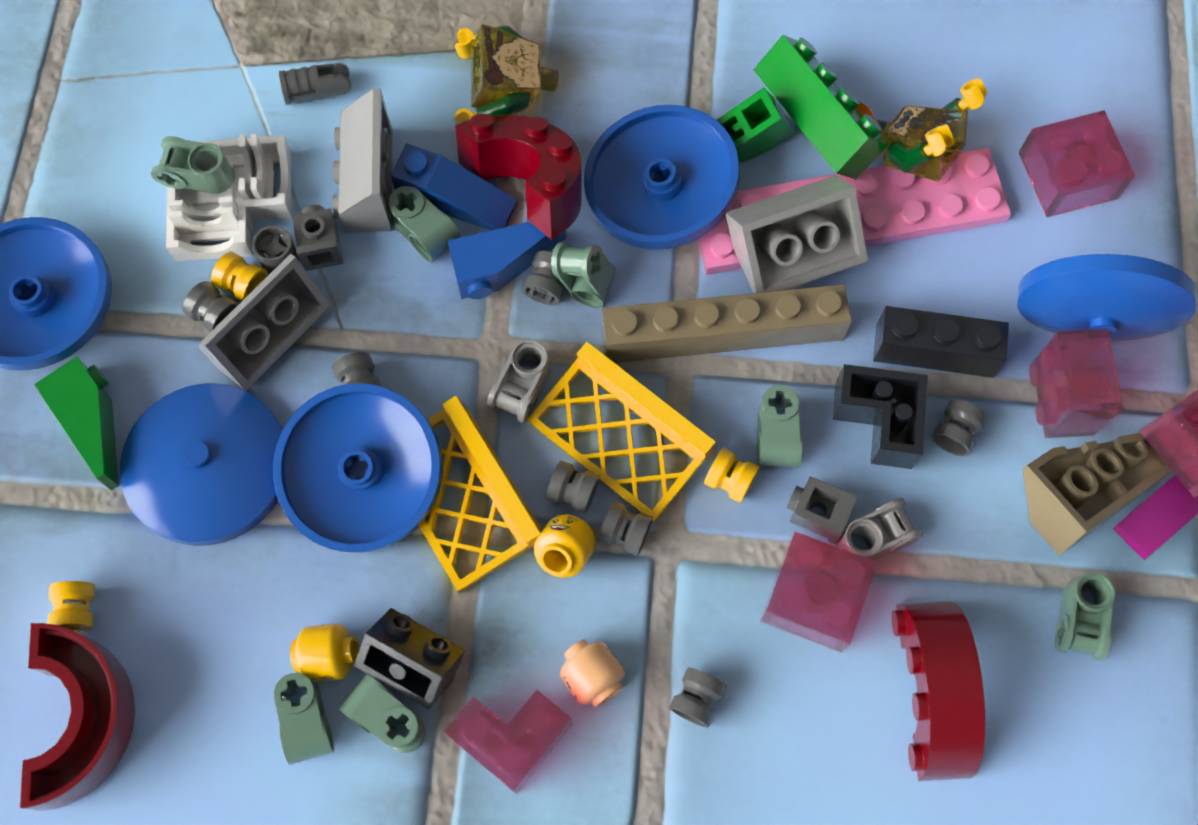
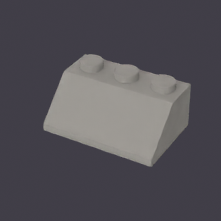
M374 88L341 111V125L334 129L336 150H340V160L334 161L333 164L334 180L336 184H339V195H333L332 206L335 219L340 218L345 233L392 231V212L390 211L388 201L392 193L390 175L392 173L393 129L381 88Z
M836 175L725 213L734 252L753 293L787 290L868 261L855 186Z
M290 254L200 342L198 348L218 370L247 391L331 305L297 258Z

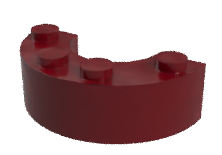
M476 114L470 120L455 125L458 161L461 166L483 180L507 176L526 180L527 220L551 240L561 235L573 224L582 206V164L580 151L569 135L548 123L542 117L530 118L516 115L490 116L488 114Z
M953 601L896 605L897 610L892 611V629L895 636H900L901 648L906 649L908 671L910 674H915L917 693L912 695V708L917 721V727L913 734V743H910L908 746L911 770L917 771L918 781L973 778L980 768L984 752L985 700L979 657L967 618L959 605Z
M31 623L28 668L59 678L69 693L71 706L67 728L58 742L42 755L22 761L20 808L46 811L69 805L85 797L101 785L113 772L122 759L132 735L135 701L133 689L125 669L108 649L96 641L68 628L54 624Z

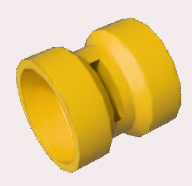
M229 251L217 261L212 271L211 283L222 291L234 292L236 299L243 301L268 276V272L257 264H247L244 257Z
M723 447L714 460L704 480V484L714 490L721 488L727 491L729 498L741 503L749 491L760 466L750 461L741 462L736 459L735 453Z
M62 581L50 584L49 600L53 603V611L48 614V624L62 626L75 632L92 630L94 614L89 611L90 602L95 597V585L83 581Z

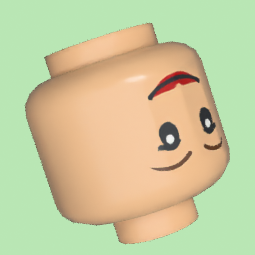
M583 639L571 646L563 654L567 661L560 670V677L578 703L583 705L592 703L597 708L623 689L621 681L625 676V670L605 642L597 641L589 645Z

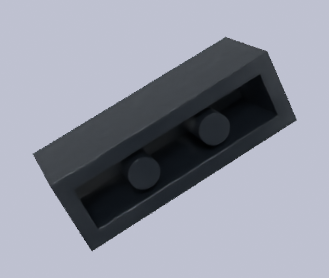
M885 306L876 324L873 361L994 378L1007 361L1009 322Z

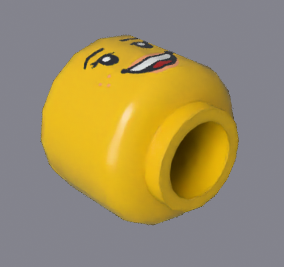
M569 514L558 515L548 521L534 544V555L542 569L552 576L560 578L573 577L582 572L593 554L596 538L592 528L581 518Z
M340 623L307 626L299 633L298 638L292 641L290 648L291 664L296 673L305 675L312 683L342 680L351 672L360 649L357 638L355 636L351 637L348 629Z

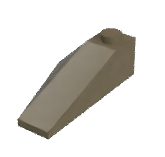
M1157 430L1119 436L1114 441L1098 444L1097 441L1085 442L1081 447L1066 449L1065 446L1052 448L1023 469L1030 523L1060 556L1181 466L1185 460Z

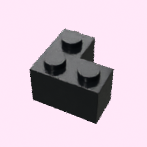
M843 365L836 380L832 420L873 425L870 464L912 469L923 455L928 375Z

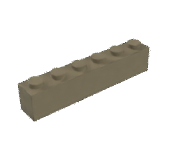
M845 284L602 308L605 356L614 363L843 341L851 324Z

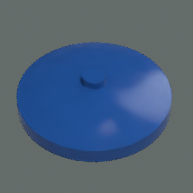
M681 105L646 107L616 121L594 144L584 171L585 195L598 223L617 240L643 249L675 248L691 243L706 235L724 219L725 213L729 212L736 199L740 185L738 154L734 142L726 129L708 114Z
M27 217L0 224V368L22 371L56 364L80 350L90 341L102 325L112 296V280L109 267L102 253L92 240L82 231L66 222L45 217Z
M1121 254L1079 255L1054 260L1028 272L1018 286L1017 307L1020 314L1027 321L1055 334L1099 341L1135 340L1161 335L1187 323L1196 311L1197 288L1193 280L1186 273L1157 260Z
M205 383L176 390L151 405L139 417L127 436L120 460L121 487L126 501L141 522L155 533L173 542L193 546H206L235 539L257 526L278 502L273 481V460L276 445L283 429L271 410L261 400L240 388L225 384Z
M362 383L340 385L327 389L299 407L280 434L273 460V481L276 495L282 510L294 527L308 539L321 546L352 553L372 552L390 547L414 532L433 508L440 491L443 474V459L439 440L434 428L422 411L405 397L392 390Z

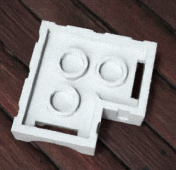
M244 134L239 135V139L200 141L202 143L215 144L222 150L234 170L235 181L231 188L220 194L167 187L166 249L175 262L219 259L229 251L235 252L242 257L253 256L251 241L253 221L267 220V218H292L291 149L285 135L258 137L257 134H251V138H246ZM274 164H280L281 185L277 197H275ZM229 240L222 244L212 246H198L192 244L198 242Z

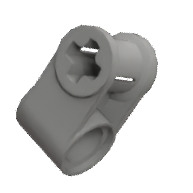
M525 340L514 347L505 367L489 392L486 407L492 410L496 407L518 416L519 422L523 424L527 422L550 373L547 351L542 344L534 340ZM533 357L541 361L540 365L533 370H526L520 367L521 363L527 358Z
M903 498L890 501L848 525L837 541L836 547L838 556L843 562L852 566H861L887 553L903 549L924 536L921 529H915L903 507L906 503ZM851 535L863 537L867 541L868 550L864 551L856 548L852 544Z

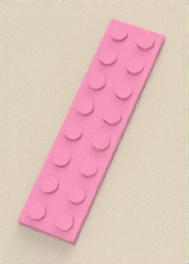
M989 148L956 153L940 169L943 176L932 177L931 179L921 173L924 169L919 168L911 173H904L890 165L868 168L857 179L834 174L855 186L866 247L1004 223L1011 216ZM834 175L738 191L729 211ZM725 216L714 229L697 239L706 275L742 269L733 249Z

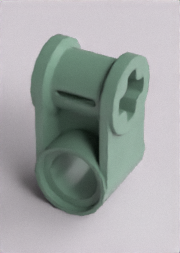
M175 136L163 138L161 143L163 149L159 164L154 166L151 171V176L155 181L174 189L185 188L212 194L223 193L232 187L235 181L234 170L217 145L184 140Z
M402 186L391 193L388 202L392 212L393 226L428 262H433L449 248L447 240L461 237L460 231L454 222L444 212L438 210L418 189L411 186Z
M559 242L555 246L551 257V267L554 276L561 281L569 291L571 298L576 302L592 308L602 307L616 271L615 266L609 262L602 248L598 245L579 248L572 247L568 242Z
M772 386L763 395L762 403L758 410L756 449L758 466H801L800 402L796 392L788 386ZM773 403H780L781 410H785L784 414H777L776 407L772 406Z
M1090 572L1070 581L1064 587L1060 617L1055 632L1054 642L1056 651L1066 653L1068 650L1087 653L1091 654L1094 660L1103 661L1107 657L1112 640L1111 621L1115 588L1105 575L1098 572ZM1082 585L1089 587L1095 595L1094 605L1087 603L1081 595Z
M291 673L282 677L275 686L274 700L280 723L281 744L287 763L292 765L334 753L333 736L318 685L315 682L312 683L309 678L299 673ZM297 685L307 691V694L300 698L301 705L299 706L289 700V696L295 694V686Z
M368 674L364 676L339 708L342 713L365 731L371 732L382 742L400 753H409L416 750L425 738V726L422 720L398 701L397 696ZM399 722L406 725L410 730L405 738L398 735L397 731L394 730Z

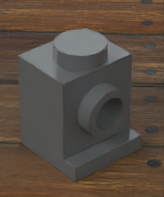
M309 205L301 210V214L292 216L297 244L296 252L305 271L344 264L337 222L331 208L324 209L320 205Z
M810 476L805 487L802 488L796 485L787 509L794 511L790 522L827 538L828 542L836 544L843 534L858 496ZM813 506L820 507L824 512V516L822 517L811 512L810 508Z

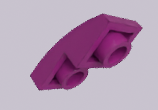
M1175 475L1113 529L1145 560L1198 514V495Z

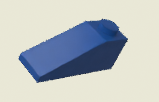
M408 143L405 144L390 175L394 190L402 186L414 187L447 216L490 231L507 227L517 205L516 198L446 157Z
M526 222L447 240L461 299L469 297L471 299H482L489 296L492 292L501 290L532 266L533 259L538 251H551L559 242H563L566 239V231L551 240L533 224Z

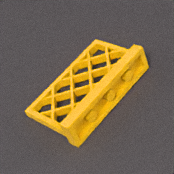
M586 342L577 352L578 358L528 417L527 421L584 468L599 474L600 481L636 510L652 516V522L655 523L703 462H707L716 451V442L595 347ZM580 372L593 381L594 396L571 398L570 384ZM599 386L609 394L599 395ZM565 391V399L557 400ZM618 400L624 405L626 421L602 423L600 402ZM595 403L597 424L574 427L572 405ZM566 406L568 427L550 429L540 421L550 408ZM630 410L641 419L631 420ZM650 425L656 430L658 446L634 448L632 427ZM626 427L628 449L605 452L603 430ZM597 431L599 453L581 454L576 450L574 433ZM569 434V443L559 435ZM662 436L673 444L663 445ZM682 450L693 459L683 472L666 474L663 452ZM658 452L661 475L637 477L634 455ZM629 456L631 478L613 480L607 475L606 458ZM600 459L601 469L590 460ZM677 479L674 482V484L670 487V489L667 491L666 480ZM661 481L663 497L651 510L639 500L637 484ZM632 484L633 495L621 485Z
M454 396L442 404L444 407L442 411L428 419L434 429L445 423L451 432L447 450L441 449L445 460L439 494L430 511L429 521L426 518L419 527L455 589L461 593L531 547L534 548L535 541L542 532V529L469 409L457 396ZM457 443L463 453L455 452ZM453 458L467 460L472 468L468 484L448 480ZM477 476L481 481L482 485L484 486V488L475 486ZM446 486L466 490L460 513L440 509ZM473 492L487 494L493 501L488 519L468 515ZM498 511L505 522L496 521ZM439 514L458 518L453 542L438 539L434 530ZM466 520L487 525L481 548L460 544ZM494 526L510 529L517 544L503 553L489 550ZM443 546L451 547L449 556ZM459 549L480 553L476 570L461 578L455 568ZM487 555L495 557L485 564Z

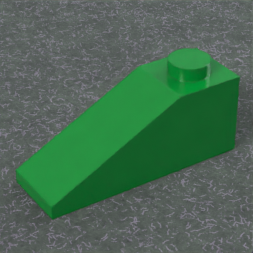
M762 88L716 120L732 138L737 150L739 164L764 154L796 132L779 101L765 88Z
M76 356L36 382L34 386L96 479L112 491L119 485L113 405L111 398L104 390V387L109 385V382L95 364L88 368Z

